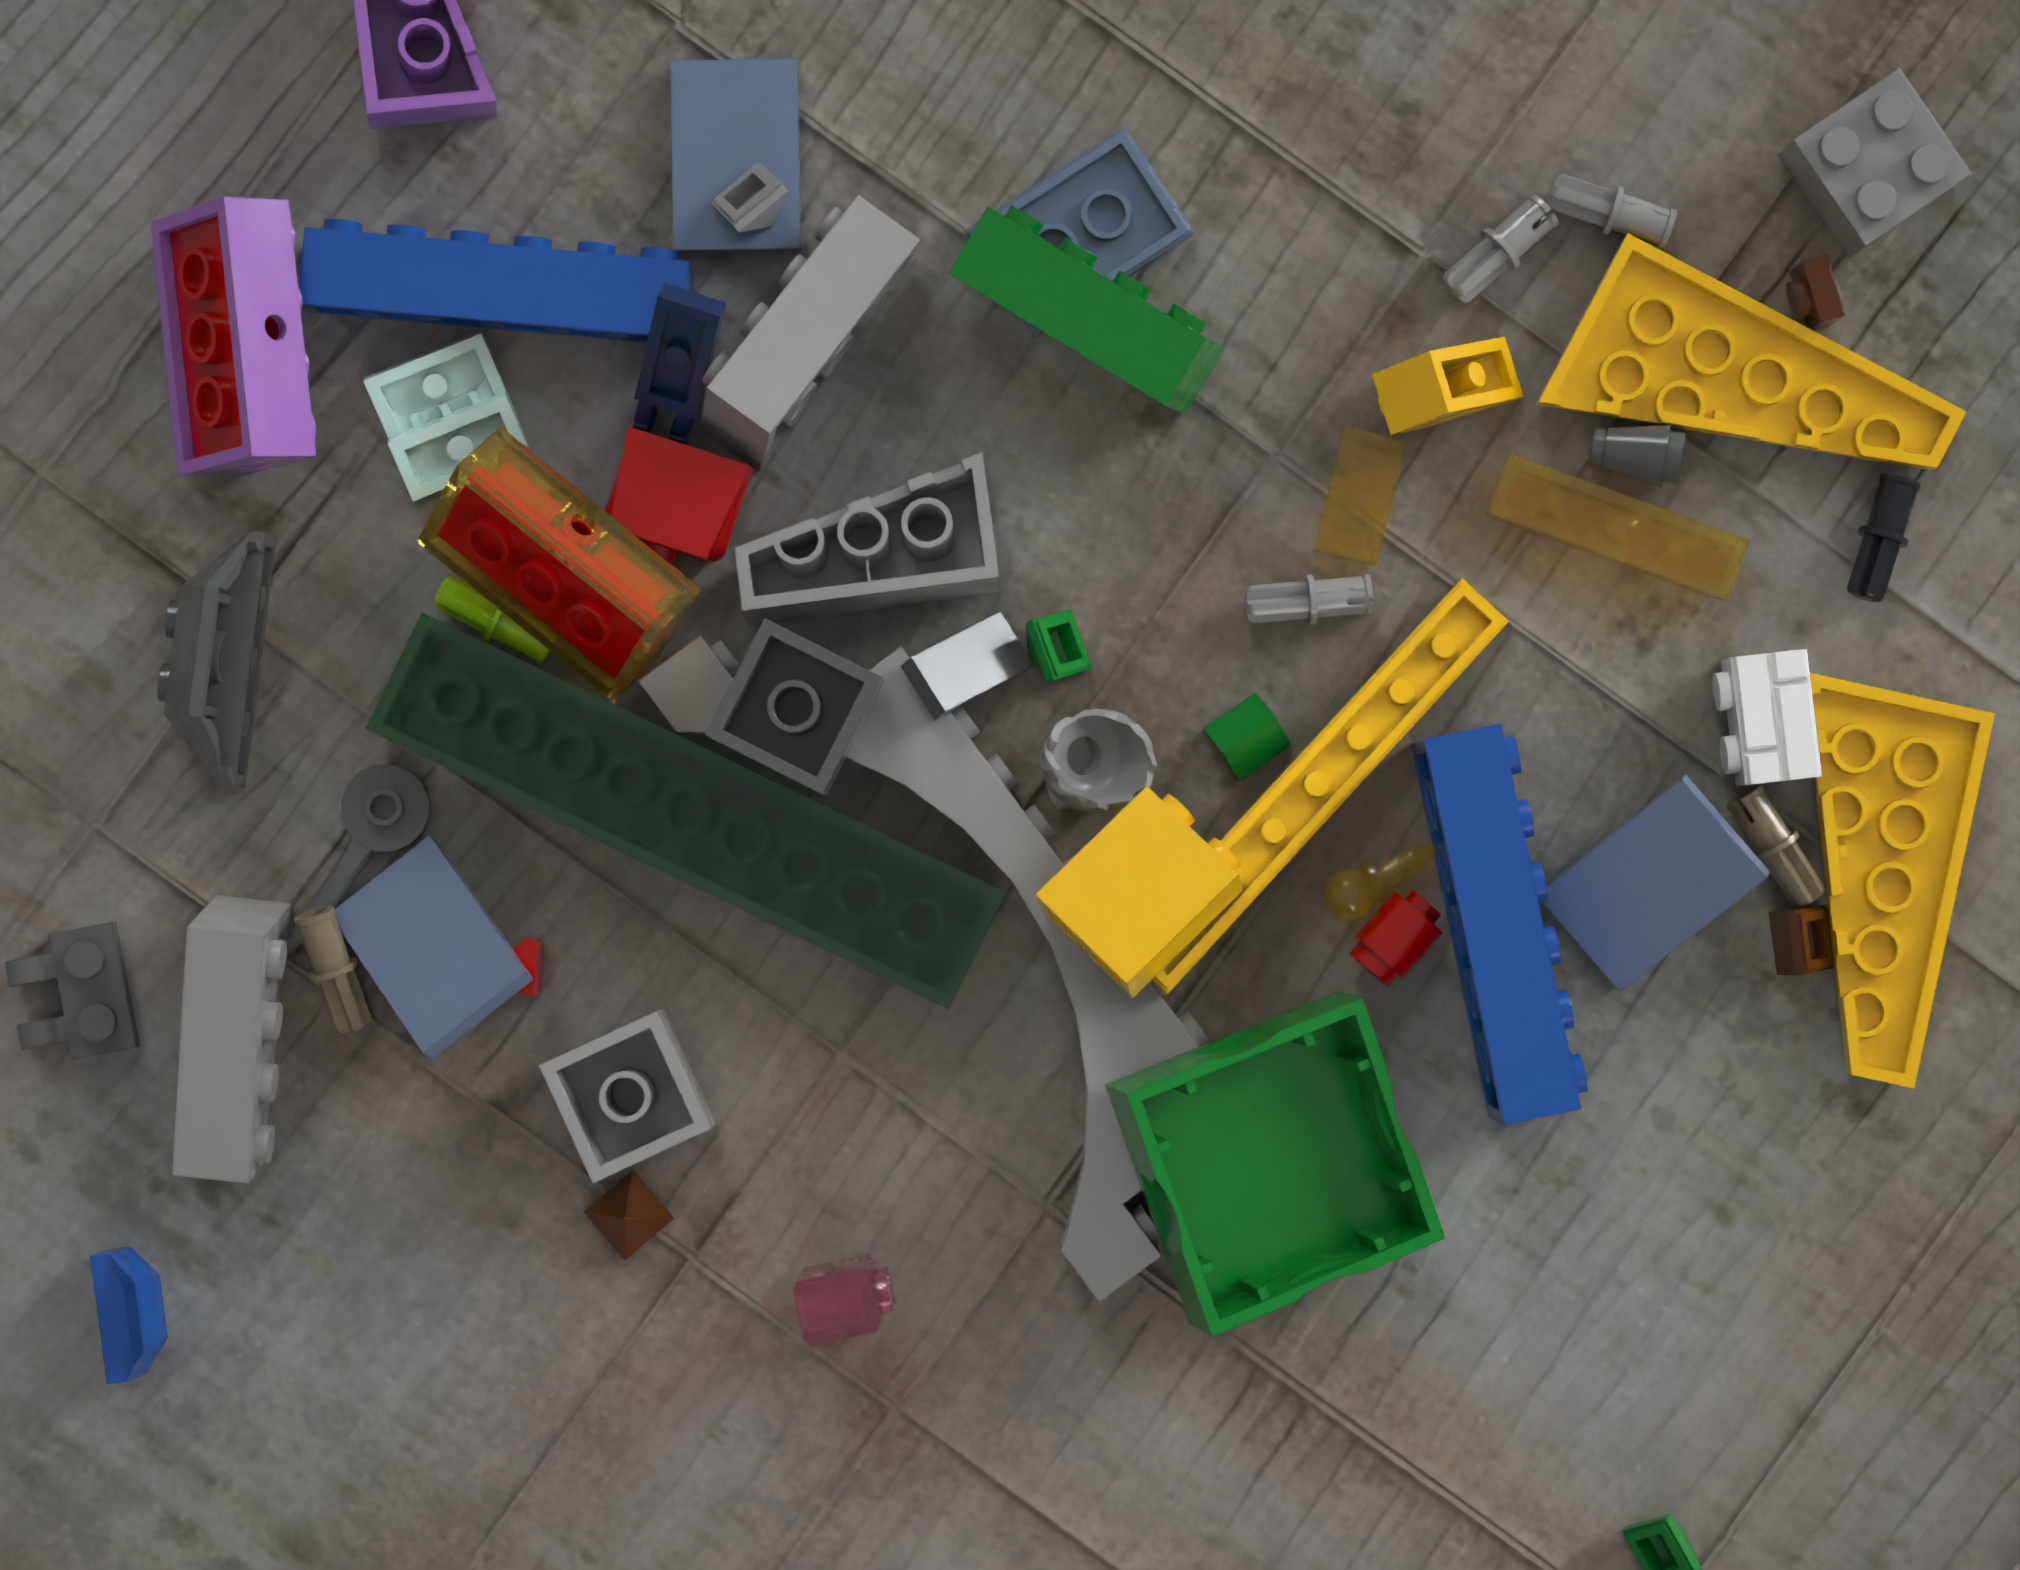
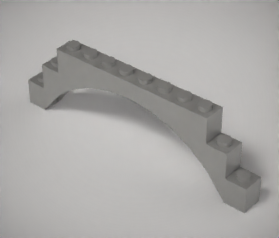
M700 635L640 679L639 682L677 733L681 735H705L740 664L722 640L711 646ZM900 646L869 669V671L881 676L884 679V683L846 758L905 785L961 826L1012 881L1051 945L1076 1015L1086 1082L1083 1160L1060 1248L1096 1299L1101 1302L1161 1257L1159 1249L1154 1244V1241L1159 1236L1151 1217L1140 1204L1131 1211L1125 1205V1202L1139 1193L1142 1188L1105 1084L1202 1046L1209 1039L1188 1010H1185L1176 1017L1162 998L1164 994L1151 981L1132 999L1041 910L1035 894L1073 856L1063 863L1060 861L1047 843L1057 835L1035 805L1023 811L1009 791L1019 783L997 753L985 760L971 739L981 732L962 706L934 721L901 668V665L910 657Z

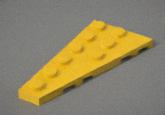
M1629 233L1621 241L1535 404L1655 425H1671L1673 428L1931 471L1938 468L1967 411Z
M1810 673L1822 772L1821 777H1814L1846 1074L1914 1089L1995 713Z

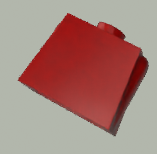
M628 426L623 454L604 510V524L615 534L642 542L639 553L648 557L675 564L678 554L712 564L721 560L727 551L745 492L753 477L754 470L751 465Z

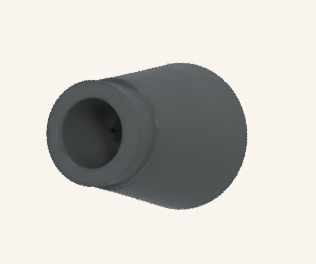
M1671 425L1612 427L1608 429L1595 428L1590 465L1602 467V469L1662 488L1663 482L1678 484L1686 433L1671 431Z

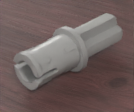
M1566 174L1557 175L1547 198V204L1551 211L1602 227L1601 234L1608 235L1611 230L1624 235L1629 233L1641 240L1657 244V247L1665 248L1677 216L1676 209H1667L1624 194L1625 188L1618 185L1615 190Z
M1531 194L1521 206L1494 230L1485 228L1481 232L1482 240L1444 273L1443 280L1451 295L1462 303L1470 302L1507 268L1510 270L1517 269L1520 266L1518 258L1546 233L1559 225L1555 214L1551 213L1548 217L1545 215V213L1551 210L1549 205L1539 196Z
M1305 574L1304 581L1250 585L1246 588L1244 596L1245 612L1248 621L1252 623L1307 619L1309 625H1316L1317 618L1372 615L1374 603L1373 601L1369 602V598H1374L1373 586L1369 574L1314 580L1312 574Z

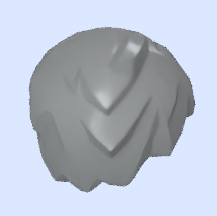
M1105 709L1083 710L1074 717H1065L1051 727L1040 755L1041 770L1044 772V779L1053 804L1057 809L1066 810L1072 808L1084 813L1112 812L1126 807L1146 786L1150 788L1157 767L1152 742L1146 732L1128 716Z

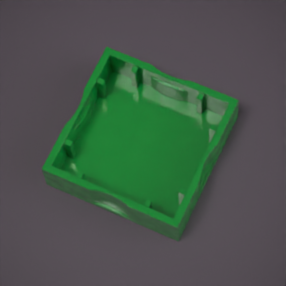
M1335 991L1105 1084L1188 1321L1191 1325L1211 1337L1292 1304L1315 1287L1342 1276L1365 1273L1445 1239L1418 1157L1407 1141L1399 1124L1394 1107L1392 1082L1362 997Z

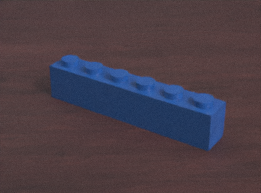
M325 219L323 228L304 227L299 279L302 308L309 313L647 343L657 296L663 284L667 283L691 291L693 270L688 261L678 260V251L666 248L643 247L641 248L640 257L615 255L616 247L614 245L600 242H578L577 251L552 249V240L534 236H515L513 245L488 243V234L475 231L453 230L450 234V240L425 238L426 230L415 226L387 225V234L362 232V224L359 222L343 219Z

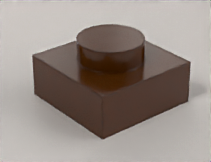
M1827 254L1802 261L1789 271L1792 281L1786 284L1789 305L1797 319L1804 318L1807 328L1815 330L1829 326L1845 316Z

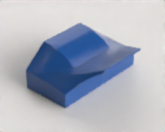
M131 1247L108 1249L90 1256L107 1384L127 1382L147 1373L168 1338L160 1274Z

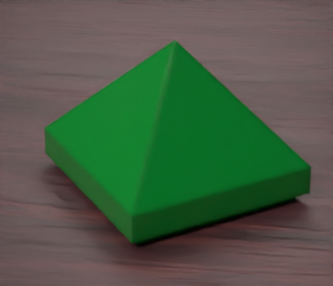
M1070 609L1025 623L1027 654L1034 667L1047 683L1092 669L1087 651Z
M1671 1514L1628 1525L1621 1530L1643 1570H1702L1686 1529Z

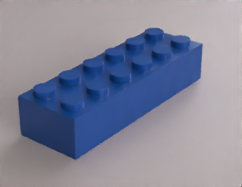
M1496 724L1411 743L1488 1117L1506 1125L1579 1110L1581 1105L1578 1093L1588 1091L1587 1078L1582 1058L1579 1053L1571 1054L1565 1033L1566 1029L1574 1028V1016L1567 991H1558L1555 985L1552 966L1561 964V954L1555 929L1553 926L1545 927L1543 925L1538 902L1548 900V893L1540 862L1531 864L1525 838L1534 837V824L1527 799L1517 800L1512 775L1521 773V762L1516 740L1513 735L1504 737L1502 725Z

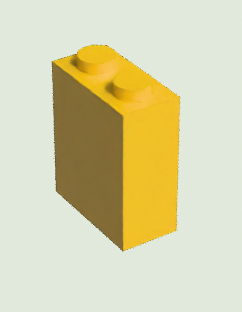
M1148 786L1035 894L1041 910L1132 999L1243 891L1240 875L1236 871L1241 866V863L1232 851L1215 837L1206 843L1190 827L1195 822V819L1175 797L1167 794L1161 800Z

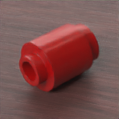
M1413 890L1405 899L1394 891L1355 936L1359 942L1349 954L1388 987L1397 976L1404 979L1443 934L1434 924L1441 914Z

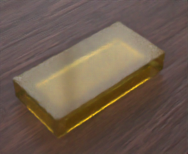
M1347 426L1343 428L1313 551L1372 566L1377 565L1407 441Z

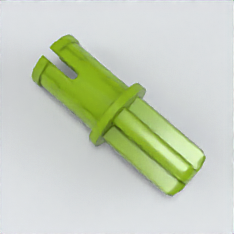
M448 575L443 580L434 598L433 605L436 609L485 634L483 641L489 644L494 639L535 660L541 666L546 661L559 636L558 633L541 620L510 605L512 598L507 595L502 601L454 575Z

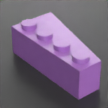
M353 0L370 129L497 117L495 96L482 68L468 26L465 24L457 0Z

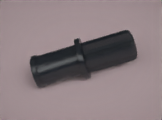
M1892 473L1880 474V483L1867 524L1858 528L1857 533L1863 538L1847 585V590L1851 595L1869 602H1880L1885 596L1899 548H1905L1908 545L1909 540L1904 537V533L1917 492L1921 488L1919 482Z

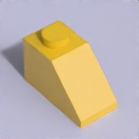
M1505 336L1431 350L1372 374L1378 393L1379 407L1386 419L1390 435L1431 427L1524 397Z

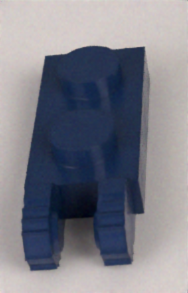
M667 283L663 284L657 296L634 399L639 401L633 428L649 433V430L653 428L658 413L656 407H660L677 413L670 430L671 440L687 444L694 419L702 405L706 388L702 379L712 364L726 307L725 302Z

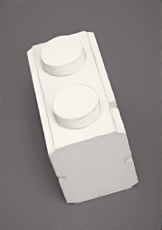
M1807 649L1737 656L1721 660L1722 672L1713 674L1712 685L1716 708L1718 711L1727 710L1730 736H1722L1720 739V755L1724 773L1726 775H1735L1736 786L1821 777L1822 772Z

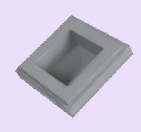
M759 162L754 164L717 195L711 204L738 232L768 228L773 226L788 190Z

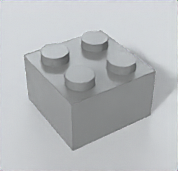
M1900 68L1795 138L1778 154L1849 258L1972 175Z
M664 1008L539 1065L592 1183L710 1130L717 1124Z

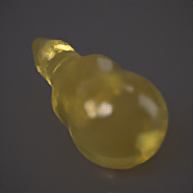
M1432 844L1410 847L1401 851L1399 856H1392L1378 864L1376 869L1368 860L1360 863L1358 871L1348 869L1335 873L1328 880L1324 889V901L1328 910L1334 916L1343 920H1356L1363 917L1372 908L1374 900L1384 902L1388 899L1386 886L1391 887L1407 878L1409 873L1414 874L1420 871L1435 855L1436 848Z

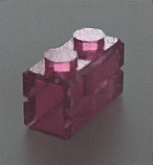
M869 1254L841 1260L837 1268H835L832 1262L803 1268L793 1288L803 1339L810 1346L839 1340L842 1332H845L849 1338L878 1332L884 1313L894 1311L893 1304H896L888 1266L877 1268L875 1259L873 1260Z

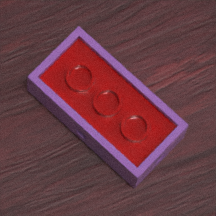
M223 196L150 222L178 476H243L316 457V424L311 411L308 384L309 359L304 347L301 319L302 295L297 282L294 254L295 231L291 224L289 200Z

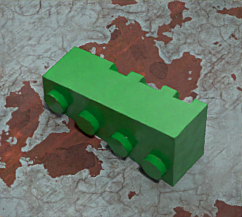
M1013 205L1009 207L1005 215L987 206L948 274L1164 406L1186 414L1225 350L1224 347L1201 334L1207 323L1174 303L1168 313L1162 311L1146 301L1152 292L1150 288L1120 270L1114 280L1094 270L1092 267L1098 257L1071 240L1064 238L1058 248L1041 238L1038 234L1044 224Z

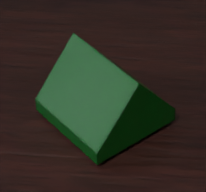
M1256 693L1203 728L1238 781L1291 746L1277 718Z

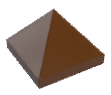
M634 1170L584 1211L624 1260L674 1219Z

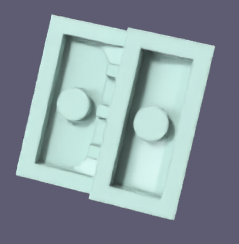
M482 330L364 377L363 382L389 439L387 444L413 502L468 480L469 476L476 469L486 473L531 454L520 421Z

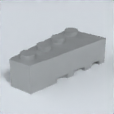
M859 195L845 212L838 207H835L830 212L815 235V238L821 243L808 259L800 254L794 258L778 282V286L783 289L781 294L770 307L761 302L753 310L740 330V334L745 337V340L732 356L725 350L722 351L703 376L702 382L708 387L706 388L699 429L759 472H761L773 455L771 447L776 428L781 421L790 428H793L807 409L806 404L817 388V384L813 380L818 374L825 378L831 376L854 340L855 336L850 332L855 326L861 330L865 329L914 261L920 239Z
M983 452L962 459L960 464L934 474L929 472L908 480L906 485L872 498L867 496L848 503L846 508L816 520L810 518L735 547L742 612L748 626L759 625L764 618L772 622H782L1000 593L999 570Z
M216 895L187 926L172 1175L249 1184L263 1163L269 1164L271 1161L275 1141L274 1125H267L269 1104L275 1100L279 1080L278 1064H274L276 1041L280 1036L283 1019L281 997L292 903Z

